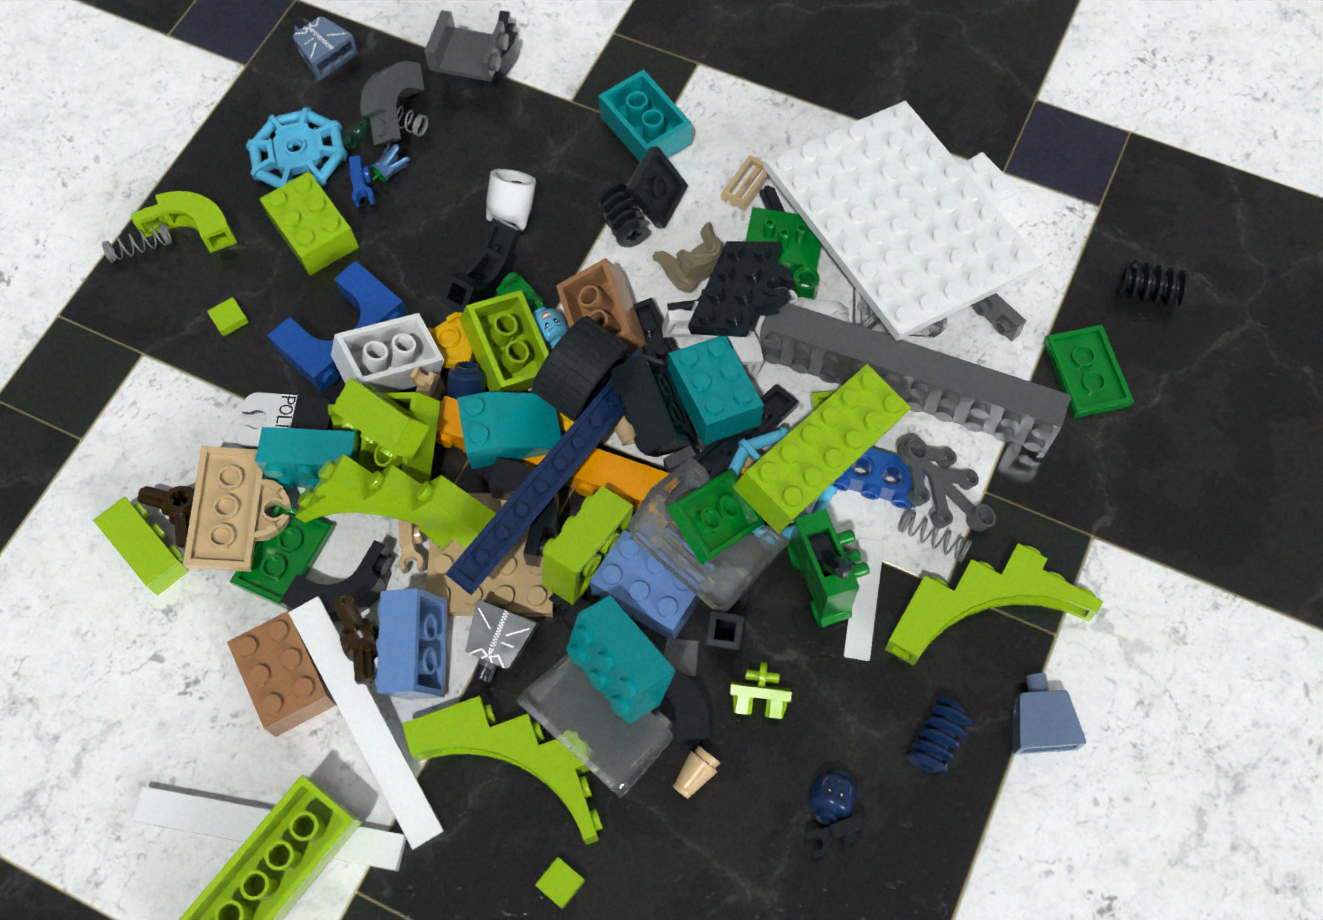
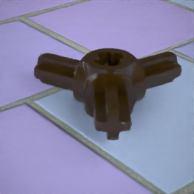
M189 485L176 486L168 491L150 486L140 488L137 500L141 504L159 508L163 515L169 516L170 523L175 525L176 545L185 548L195 487L192 489Z
M344 595L334 601V608L344 626L340 633L341 646L346 657L354 663L355 682L358 685L364 684L367 686L372 684V680L375 679L374 659L378 656L376 639L379 635V626L375 621L370 622L368 618H362L353 597Z

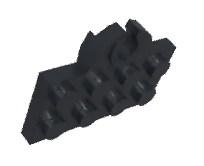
M726 241L688 324L692 335L747 337L756 315L770 316L780 314L779 309L791 299L789 290H795V284L789 269L778 264L783 253L781 242Z

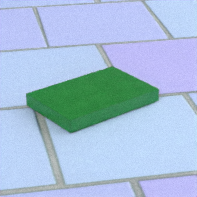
M1102 324L1045 336L1043 342L1062 391L1071 395L1068 406L1073 419L1132 406L1134 400Z
M732 469L727 470L666 507L701 565L765 524L761 516L733 488L738 479Z
M276 505L269 517L275 518L282 514L289 515L290 521L287 527L270 540L255 542L251 572L236 571L229 582L240 589L286 609L280 603V600L297 574L304 578L307 577L335 527L333 524L319 518L304 523L295 517L298 509L291 506L292 509L285 510L281 506Z

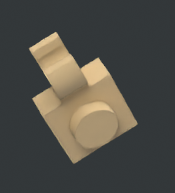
M415 366L409 379L417 385L416 392L440 400L445 390L441 376L429 371L428 375H425L420 371L419 367Z
M399 520V546L401 547L399 567L403 574L407 573L408 563L417 561L419 572H424L425 562L418 553V544L423 543V533L420 532L418 525Z

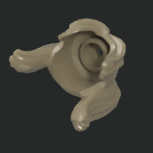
M707 222L700 232L703 243L691 252L682 249L676 254L677 259L665 251H655L653 254V260L662 266L669 280L680 291L691 293L697 287L699 281L712 274L724 248V244L713 232L711 222Z

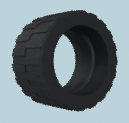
M584 316L567 330L544 360L533 380L532 391L571 421H576L613 378L610 369L624 362L629 346L592 318Z

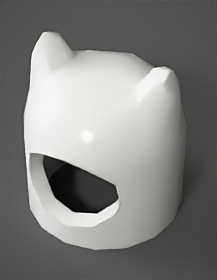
M492 170L490 172L486 197L487 220L492 221V218L498 217L506 222L515 223L516 227L523 231L526 228L532 208L536 186L535 178L516 170Z

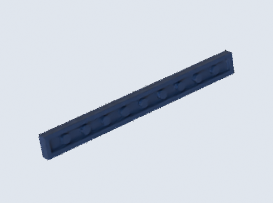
M636 350L629 359L641 354V352ZM613 378L445 573L467 593L472 595L623 414L625 406L621 397L615 393L611 381Z

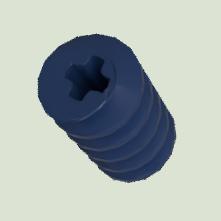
M937 697V705L933 706L930 710L931 717H927L924 721L925 728L920 729L918 732L919 740L913 742L911 746L913 752H908L906 758L911 764L925 772L936 773L938 771L947 774L949 769L942 761L953 762L955 760L954 755L948 749L960 750L961 744L954 738L955 736L966 738L968 734L961 728V725L971 727L974 722L967 716L966 711L960 705L945 697Z

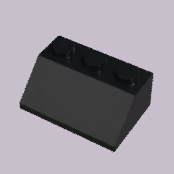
M641 353L610 369L613 376L611 381L612 387L623 401L625 406L623 408L624 417L633 426L636 434L634 441L641 453L646 456L659 457L680 451L689 445L692 447L699 445L665 361Z

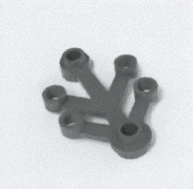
M917 437L905 438L899 443L898 455L901 461L909 467L913 486L908 492V499L914 506H921L930 500V492L924 483V473L929 478L936 509L931 513V522L935 527L943 529L953 522V515L948 508L946 496L967 515L966 522L970 529L983 532L995 525L996 515L990 506L979 504L975 507L952 484H959L962 489L970 490L979 483V477L972 469L964 471L946 470V468L957 461L956 453L951 448H928L925 442ZM930 461H936L944 469H937Z

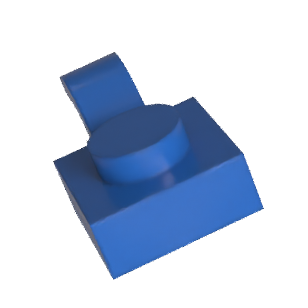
M360 155L349 157L351 181L353 183L352 199L356 207H360V199L368 197L370 204L374 205L375 196L367 184L372 182L369 166H364Z

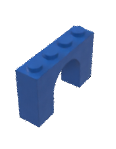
M357 261L353 262L334 278L341 295L361 311L359 322L354 329L408 316L403 301ZM288 317L267 335L275 350L321 392L339 379L340 373L331 357L333 340L327 341L314 338L291 317Z

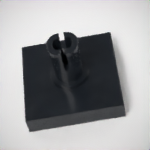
M656 146L649 148L625 190L656 228H665L688 184L662 150Z

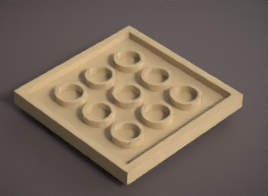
M468 493L495 513L507 502L506 500L493 498L491 493ZM556 494L554 497L559 513V495ZM530 526L472 595L445 575L448 569L466 550V547L453 540L441 551L430 541L425 591L447 599V616H473L478 599L488 600L527 617L554 616V603L548 600L553 592L542 585L543 571L541 567L543 565V557L541 558L540 566L535 567L527 565L523 556Z

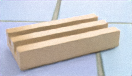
M749 155L721 193V200L724 202L729 200L730 205L734 207L739 205L740 210L745 212L770 177L763 168L764 162ZM755 165L756 167L746 178L735 195L732 194L751 166ZM763 169L764 171L761 173V175H760L759 178L756 180V182L753 184V186L751 187V189L748 191V193H747V194L745 195V197L742 199V197H743V195L745 194V192L748 190V188L751 186V184L753 183V181L756 179V177L759 175V173H760L761 170Z

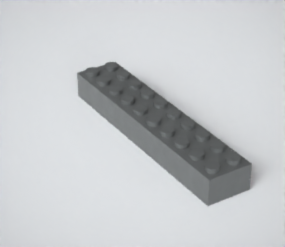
M786 303L779 309L780 314L765 316L761 325L759 343L763 359L770 364H781L790 367L797 373H808L819 377L824 382L844 385L860 369L868 364L911 407V411L924 412L935 416L940 421L963 425L966 429L973 432H984L993 435L1000 441L1022 445L1032 452L1047 453L1062 428L1071 399L1070 394L908 341H896L892 336L791 303Z

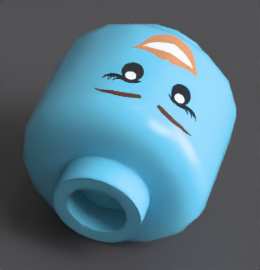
M541 307L535 310L532 315L547 350H552L567 332L569 326L557 310Z

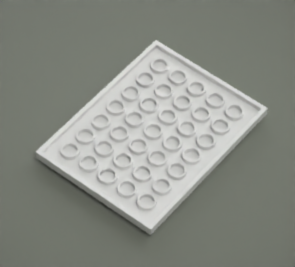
M906 101L764 161L763 168L896 341L1040 272L1044 265Z

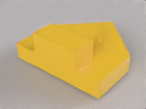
M454 312L446 317L445 322L434 329H431V327L428 329L444 358L443 368L452 369L456 363L461 361L478 363L460 322L462 312Z

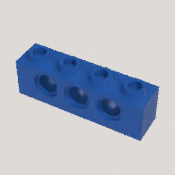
M870 448L833 483L837 490H853L871 500L884 499L890 501L892 505L898 508L916 507L908 499V492L913 488L909 467L901 461L899 455ZM853 469H864L867 472V475H857L856 473H854ZM892 477L897 481V484H888L883 478Z

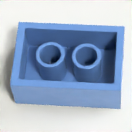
M623 530L589 581L591 592L594 596L602 600L611 595L628 616H634L635 620L673 642L707 590V576L626 530Z
M418 588L381 591L380 602L377 607L380 619L379 635L376 639L378 669L375 672V684L377 686V693L404 699L444 698L447 599Z

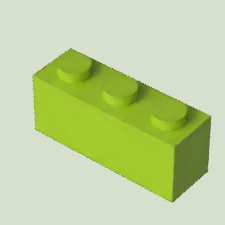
M349 377L332 411L342 417L341 423L355 431L360 430V437L374 445L379 444L381 446L380 452L393 459L402 456L412 460L430 427L372 385Z
M124 496L93 521L141 581L158 596L189 572L182 563L184 555L174 544L169 547L164 540L168 535L156 522L151 526L146 520L151 515L139 501L133 505Z

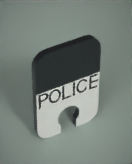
M258 392L250 394L245 399L242 413L248 415L264 413L267 416V421L262 427L329 430L332 419L328 414V405L332 403L325 397ZM238 425L236 439L239 445L246 449H258L262 427L252 429L245 425Z

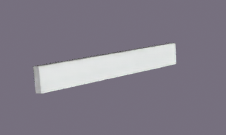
M317 596L288 612L411 848L414 850L443 833L442 825L368 686L364 684L358 685L355 682L354 663L344 654L340 642V634L321 598Z
M142 786L131 820L148 825L245 842L271 810ZM359 826L333 859L399 871L406 836Z

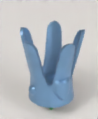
M389 143L380 159L370 166L375 174L372 178L373 181L378 177L386 183L394 173L409 165L407 163L410 160L409 157H404L397 161L398 155L395 154L398 151L397 144L393 145L389 150Z

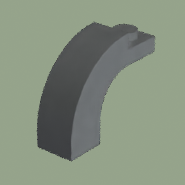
M411 61L399 62L374 73L367 80L361 96V117L370 118L374 145L384 146L401 139L396 109L398 96L408 97L424 90L420 63Z

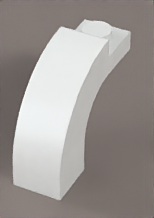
M695 301L691 311L684 309L668 310L662 325L663 337H695L709 340L718 336L692 335L690 333L688 324L699 301ZM750 328L747 337L726 336L748 377H756L764 359L760 343L754 331Z

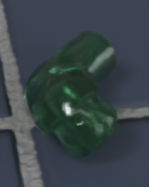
M363 117L358 124L343 132L341 138L345 148L354 149L358 146V143L367 137L372 130L370 118Z

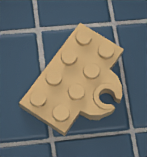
M201 446L183 560L185 568L251 572L255 542L270 540L287 527L290 521L289 515L282 514L275 518L266 515L267 510L275 505L281 506L285 510L292 508L290 499L283 486L274 480L264 479L265 474L255 462L257 450Z

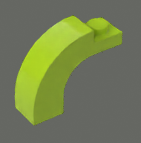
M186 191L161 193L155 195L158 204L131 214L133 223L139 232L142 230L146 238L153 236L151 226H153L158 234L160 233L158 224L164 223L168 230L182 226L198 230L210 253L237 243L235 235L220 208L210 199L197 193Z

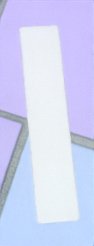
M859 538L858 550L861 554V561L856 564L866 562L870 572L868 575L856 578L860 587L851 609L852 618L848 619L844 657L870 660L884 548L883 541Z

